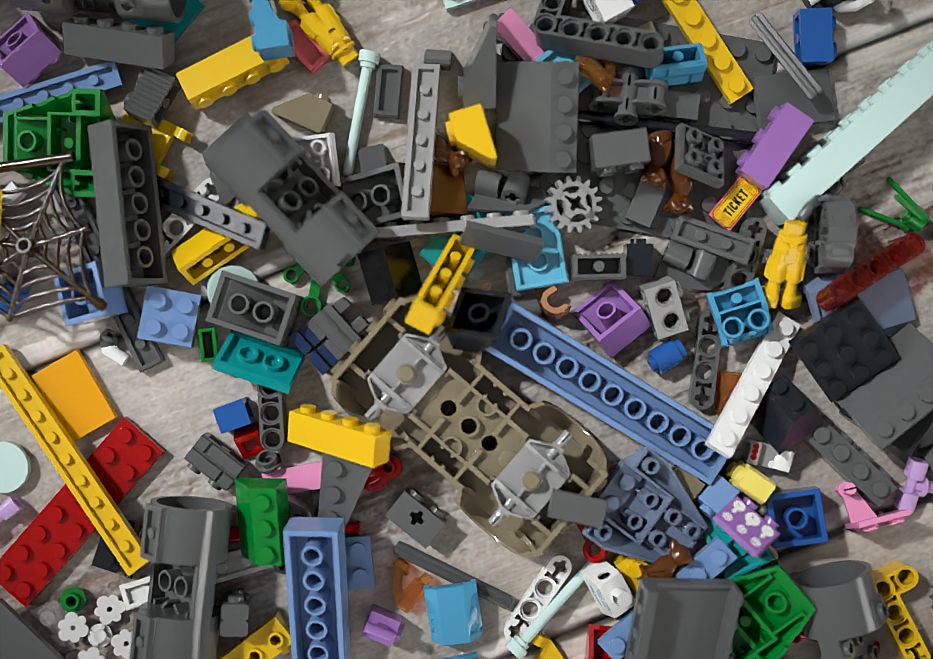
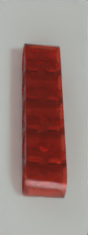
M915 232L905 234L822 288L816 296L818 305L825 311L837 309L921 254L925 250L924 239Z

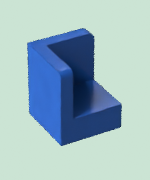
M247 397L213 409L221 434L256 421Z

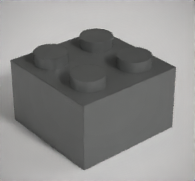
M646 128L591 135L586 143L590 174H597L598 178L613 176V173L624 170V174L638 173L650 161Z

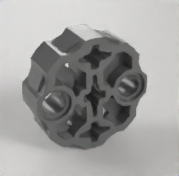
M832 195L830 201H823L809 216L806 234L808 235L807 258L809 266L813 268L814 273L845 274L846 269L851 267L857 242L855 206L847 195Z

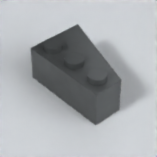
M323 453L318 517L344 518L345 530L372 468Z

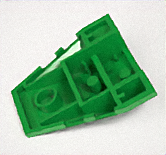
M75 88L69 90L68 93L46 98L47 100L36 104L32 103L3 113V162L73 151L76 155V162L66 163L64 166V191L76 197H95L88 126L107 120H116L103 89ZM58 165L14 172L41 181L55 172ZM52 179L46 182V185L50 186Z
M779 564L732 579L743 593V604L739 608L737 617L738 627L734 631L732 640L733 650L729 654L733 659H781L792 641L798 636L816 610V606Z

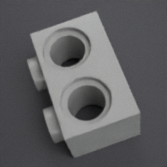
M666 276L639 285L648 320L652 325L650 326L652 334L658 340L689 330L687 321H690L687 308L681 304L680 297L683 296V292L678 281L675 282L670 276ZM661 289H667V297L663 300H658V292ZM674 313V321L670 324H664L665 317L668 314Z

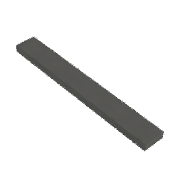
M55 188L53 195L70 230L77 229V226L72 222L63 206L59 189ZM64 191L66 202L74 217L83 227L88 225L91 228L90 231L85 232L83 252L86 263L102 261L96 216L87 198L72 196ZM81 234L74 236L78 246ZM122 287L128 312L113 316L140 373L166 360L157 342L137 338L142 311L131 288Z

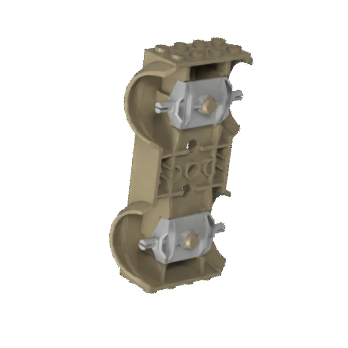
M417 296L404 299L400 297L398 300L393 298L383 309L386 312L381 320L375 319L366 329L369 333L364 340L358 339L348 350L351 353L347 360H340L331 370V373L334 374L330 379L332 381L331 394L346 413L359 418L360 422L378 423L381 425V428L391 430V449L399 451L408 447L412 448L458 488L456 495L458 507L499 544L522 558L532 556L538 558L541 553L546 555L554 546L555 542L553 539L559 532L564 534L572 524L570 521L547 516L553 488L591 496L594 491L600 492L608 481L605 479L608 473L606 472L607 459L603 449L579 422L558 406L548 401H539L528 406L480 365L482 351L475 353L453 349L445 333L451 313L446 309H443L447 314L440 327L434 325L428 335L405 322ZM446 400H451L456 404L457 409L452 416H446L441 412V404ZM472 418L476 421L477 428L473 433L468 434L461 429V423L464 419ZM487 435H492L497 439V447L492 451L485 450L481 445L482 439Z

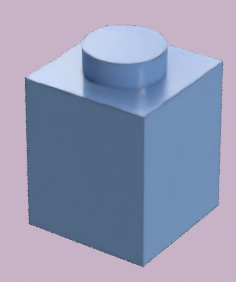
M718 475L712 484L698 497L699 510L711 519L736 496L739 497L740 491L722 476Z

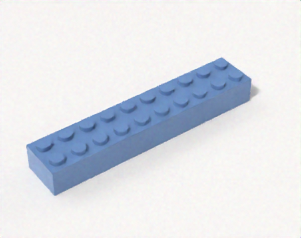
M514 301L511 302L498 342L485 350L644 446H648L657 454L705 483L712 484L727 458L705 445L715 425L714 423Z

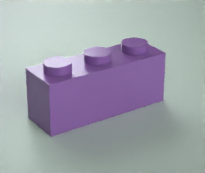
M788 102L780 107L776 105L767 117L770 122L766 128H760L752 139V142L755 143L749 152L745 150L736 162L739 167L735 173L760 190L768 189L814 122L812 118Z

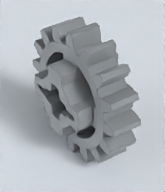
M570 176L564 178V184L560 180L555 182L557 189L552 187L548 189L547 192L551 197L545 198L544 202L550 204V207L545 209L544 213L552 214L548 222L556 221V230H560L564 226L566 234L571 233L573 228L576 234L582 232V226L586 230L592 227L589 221L597 222L599 220L595 213L602 211V208L597 206V202L601 201L602 197H595L594 193L597 192L598 188L590 189V180L581 183V176H577L572 182ZM567 188H576V191L571 194H569L566 191L564 192L562 190ZM586 196H587L588 201H589V206L587 205V202H586V198H585ZM572 200H575V201H576V203H575L576 209H574V210H571V209H570V207H571L570 201H572ZM557 204H559V206H560V210H561V213H560V214H559V212H558V210H557ZM574 216L583 218L580 222H569Z

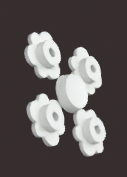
M112 594L109 597L101 596L98 598V607L94 610L96 616H100L102 624H96L90 630L85 624L86 617H78L75 612L67 613L64 620L59 621L58 628L61 629L59 631V638L63 641L70 639L71 642L76 643L80 637L88 634V640L94 647H90L87 651L81 650L78 653V659H105L103 655H100V650L97 647H104L110 641L111 645L115 647L113 652L116 656L122 655L124 659H129L132 631L129 632L128 629H122L120 634L112 637V631L107 626L112 620L115 622L119 621L121 613L125 610L124 602L118 600L117 595ZM128 641L129 645H125L124 642Z

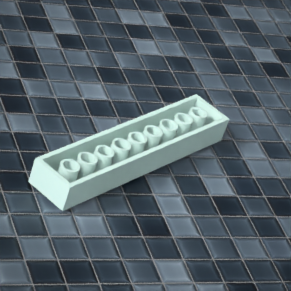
M933 41L924 45L916 53V57L911 61L908 60L897 69L898 73L888 78L878 86L876 93L872 96L869 95L858 104L859 108L852 114L849 113L839 121L837 128L829 131L819 139L818 142L821 145L818 144L813 149L810 148L800 156L799 160L801 163L798 162L793 167L790 166L780 174L781 181L778 180L774 184L771 183L768 189H764L760 193L762 198L756 203L776 226L784 224L785 220H794L806 202L817 194H823L933 95Z

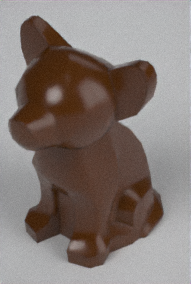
M669 130L647 134L650 153L649 168L640 176L641 183L648 182L651 186L656 187L662 185L664 191L667 190V175L664 168L673 153L674 135Z
M436 133L434 159L439 163L448 164L450 175L457 177L460 171L466 169L468 163H472L473 159L468 156V152L453 151L446 139Z
M674 155L671 158L668 171L669 184L673 195L663 206L662 212L665 213L670 210L674 214L692 213L694 205L690 202L688 195L693 188L694 179L674 171Z
M673 539L669 543V554L660 556L650 565L642 563L638 565L643 578H672L677 566L695 561L694 557H692L685 545H681L676 539Z

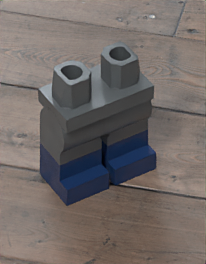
M346 297L339 299L334 304H327L311 320L289 336L290 340L304 355L309 354L325 338L327 339L307 357L322 375L332 369L349 352L348 350L358 339L364 338L362 335L370 325L362 315L350 323L345 315L354 306Z

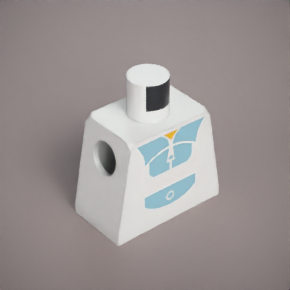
M607 561L591 563L580 570L586 585L603 614L616 618L635 605V599L622 574ZM603 574V580H600L599 577Z

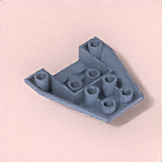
M851 265L850 268L846 269L845 274H816L811 266H806L804 279L797 284L799 291L807 296L814 324L856 295L862 299L887 338L916 320L903 268Z
M645 446L620 460L607 477L606 485L600 492L594 495L596 498L608 501L602 528L584 525L582 534L604 550L653 563L660 556L669 554V543L673 539H676L679 544L685 545L691 551L708 526L669 463L651 448Z

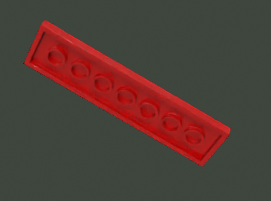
M126 416L89 456L87 462L116 505H118L166 450ZM66 484L0 558V585L25 607H28L96 530Z

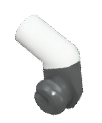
M112 329L102 331L100 335L102 353L119 365L124 366L130 355L119 349L115 331Z

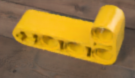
M892 561L873 571L876 584L881 581L883 582L882 589L878 591V593H881L883 602L887 604L888 608L891 605L895 606L893 613L888 615V619L883 624V627L900 659H931L930 653L900 597V594L917 585L919 581L918 572L915 568L902 561ZM902 570H906L905 577L899 580V573ZM906 628V634L899 638L900 631Z

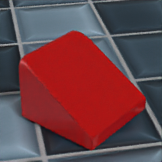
M258 421L234 429V442L243 459L258 455V453L265 450L260 442Z

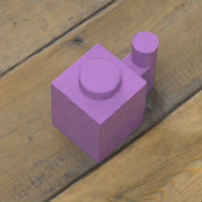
M373 604L362 635L391 647L395 639L399 641L403 632L404 625L400 624L402 615Z

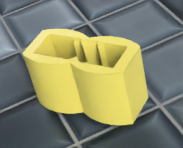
M742 460L732 462L725 472L727 475L726 481L759 504L765 503L776 488L774 481Z

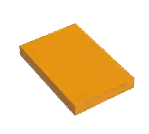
M80 350L71 352L32 375L44 399L74 442L118 417Z

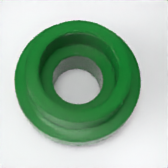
M69 587L60 596L61 607L68 613L81 611L87 603L86 593L79 587ZM70 596L76 599L75 605L70 603Z

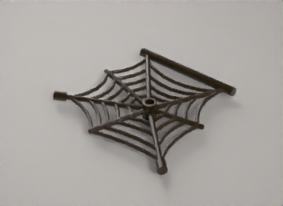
M73 151L0 162V173L58 165L56 171L43 180L27 187L3 190L2 195L25 192L52 179L50 186L36 197L20 203L2 204V209L22 207L45 196L42 206L29 214L16 217L1 215V225L8 233L3 240H0V246L4 250V260L0 262V274L15 286L12 293L0 284V289L12 298L10 303L0 295V301L9 308L8 313L0 308V313L7 318L8 322H12L13 319L35 311L66 303L90 300L89 303L100 312L104 311L108 305L98 295H93L85 272L83 252L85 232L90 231L91 228L88 225L83 227L69 209L64 194V166L66 163L76 162V155ZM58 181L63 206L72 222L77 226V229L71 231L63 224L55 209L53 193ZM49 203L58 225L65 233L57 235L50 225L46 214ZM38 213L36 220L26 226L12 228L5 221L27 219ZM43 218L48 230L53 235L52 237L46 238L41 225ZM33 227L29 238H24L17 233V231ZM39 230L43 240L35 242L34 240ZM81 234L79 263L86 289L77 283L71 265L72 236ZM12 235L17 242H10L8 240ZM66 238V259L70 276L60 269L59 253L61 240ZM56 242L55 264L48 260L47 256L48 244ZM41 246H43V255L40 253ZM7 247L16 248L17 251L9 256ZM23 255L21 265L14 261ZM29 257H36L44 263V265L33 266L26 270ZM8 264L15 266L19 271L17 280L15 281L10 274L1 270V268ZM50 268L56 273L22 285L24 276L35 270ZM61 277L72 286L41 292L18 301L21 290L49 279ZM76 290L84 295L83 297L49 302L15 314L16 306L36 298Z

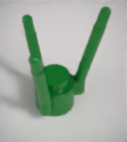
M887 177L886 181L898 193L894 195V198L905 208L900 215V218L903 219L902 222L861 206L858 207L859 212L895 225L905 232L910 228L915 232L920 231L930 219V215L924 212L923 208L916 204L891 177Z

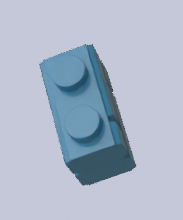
M701 43L663 47L662 63L654 68L644 67L647 80H662L668 86L685 84L687 82H700L707 67V59Z

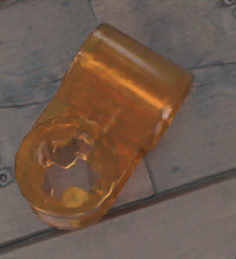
M722 370L718 372L715 412L718 417L723 411L742 373Z

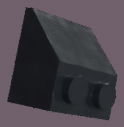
M410 241L357 254L373 306L389 302L393 298L399 299L400 297L403 298L419 293L423 287Z
M461 287L445 330L452 348L479 353L496 344L510 308L513 294Z
M783 374L768 386L750 424L780 455L820 427L823 422L816 406Z

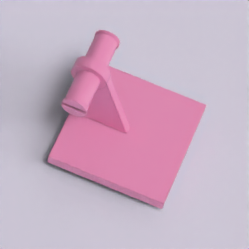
M842 482L835 489L837 491L836 494L843 498L850 520L849 523L844 524L845 528H854L855 532H867L878 529V523L881 526L901 523L905 521L904 516L912 514L911 509H902L876 515L856 491L857 489L854 488L856 486L853 483Z

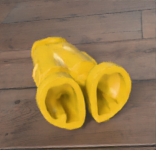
M278 0L281 9L295 14L301 20V29L323 51L332 56L333 60L337 59L345 67L359 57L358 52L353 47L355 45L354 41L351 40L349 33L341 23L339 15L329 3L322 4L321 0H303L314 11L309 13L302 0Z
M785 220L783 229L778 232L772 254L766 262L767 265L764 271V276L769 281L767 286H761L768 308H777L778 302L782 308L790 310L801 305L803 297L802 293L797 290V284L803 281L806 268L805 255L808 235L805 233L806 222ZM786 280L785 287L780 290L779 294L780 283Z

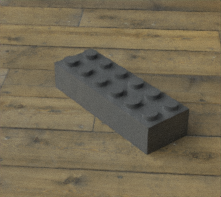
M107 120L89 125L88 133L105 288L167 284L151 125L117 120Z

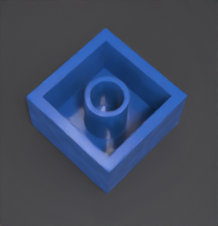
M810 486L773 491L766 502L763 503L764 515H768L779 525L776 530L781 533L771 544L772 548L778 549L828 542L820 488Z

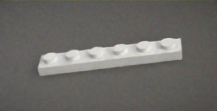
M779 311L771 319L774 331L762 336L705 442L706 446L727 459L732 457L790 347L788 341L795 337L801 326Z

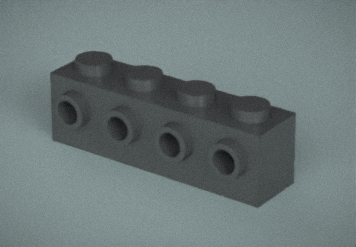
M74 14L73 18L62 22L64 54L156 69H165L175 63L174 31L164 30L163 26L150 25L141 27L138 22L133 21L115 23L112 18H98L95 20L89 19L87 14Z
M822 414L820 417L823 424L801 440L846 482L853 483L856 486L854 487L857 489L856 491L864 499L880 507L897 489L891 482L893 477L884 469L880 468L878 470L872 465L873 458L863 450L858 452L852 446L855 442L844 432L839 434L833 428L835 423Z

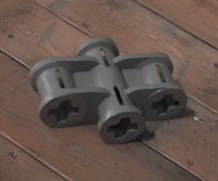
M625 67L619 71V79L601 77L592 80L591 88L593 94L588 107L597 113H615L614 121L617 124L632 126L638 122L637 114L657 116L666 112L667 106L664 102L669 86L662 80H642L643 73L640 69Z

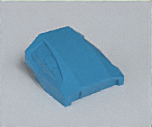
M758 278L729 289L706 294L722 348L750 341L774 331L767 301Z
M471 579L470 582L430 587L429 584L424 585L431 641L448 646L471 643L483 635L476 579Z

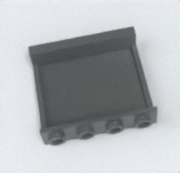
M639 578L624 659H728L729 654L733 650L732 640L734 631L738 627L737 617L739 608L743 604L742 591L732 579Z

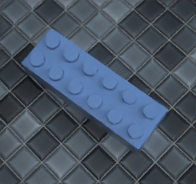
M291 517L283 530L292 659H351L344 518Z

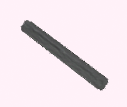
M398 541L393 550L394 555L453 584L470 582L471 579H476L479 597L503 609H508L513 601V597L510 594L402 541Z

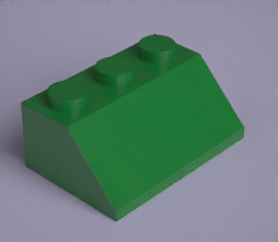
M236 478L235 490L241 555L255 565L282 566L285 563L283 530L290 519L287 478Z

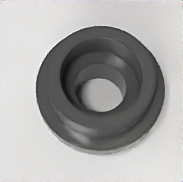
M265 449L258 453L255 466L260 473L269 474L275 472L281 466L282 459L277 452Z

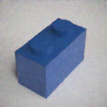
M832 7L799 9L793 15L794 53L805 67H825L836 58L837 44L833 42L836 17L832 16Z

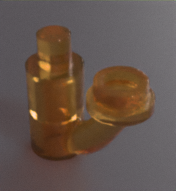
M578 55L574 62H579V73L601 91L609 88L616 74L615 63L597 58L598 62H596L591 57L585 58Z
M399 557L398 560L392 562L395 567L392 593L395 604L405 613H409L423 597L424 585H428L432 577L424 572L420 578L415 577L403 590L402 577L403 574L406 576L409 574L411 566Z

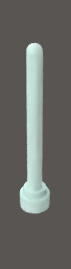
M364 49L359 51L358 61L362 70L343 166V174L347 177L351 176L354 170L372 70H375L380 60V53Z
M587 561L580 570L587 567L592 562ZM580 570L522 636H517L515 639L512 638L506 644V647L518 659L525 657L531 640L584 582Z

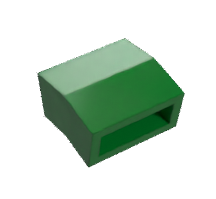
M216 327L196 329L200 362L214 361L219 353ZM210 331L213 357L207 358L204 332Z

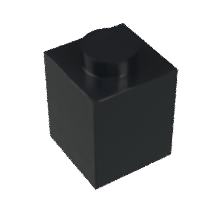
M630 239V243L623 245V253L626 254V276H653V244H646V239Z

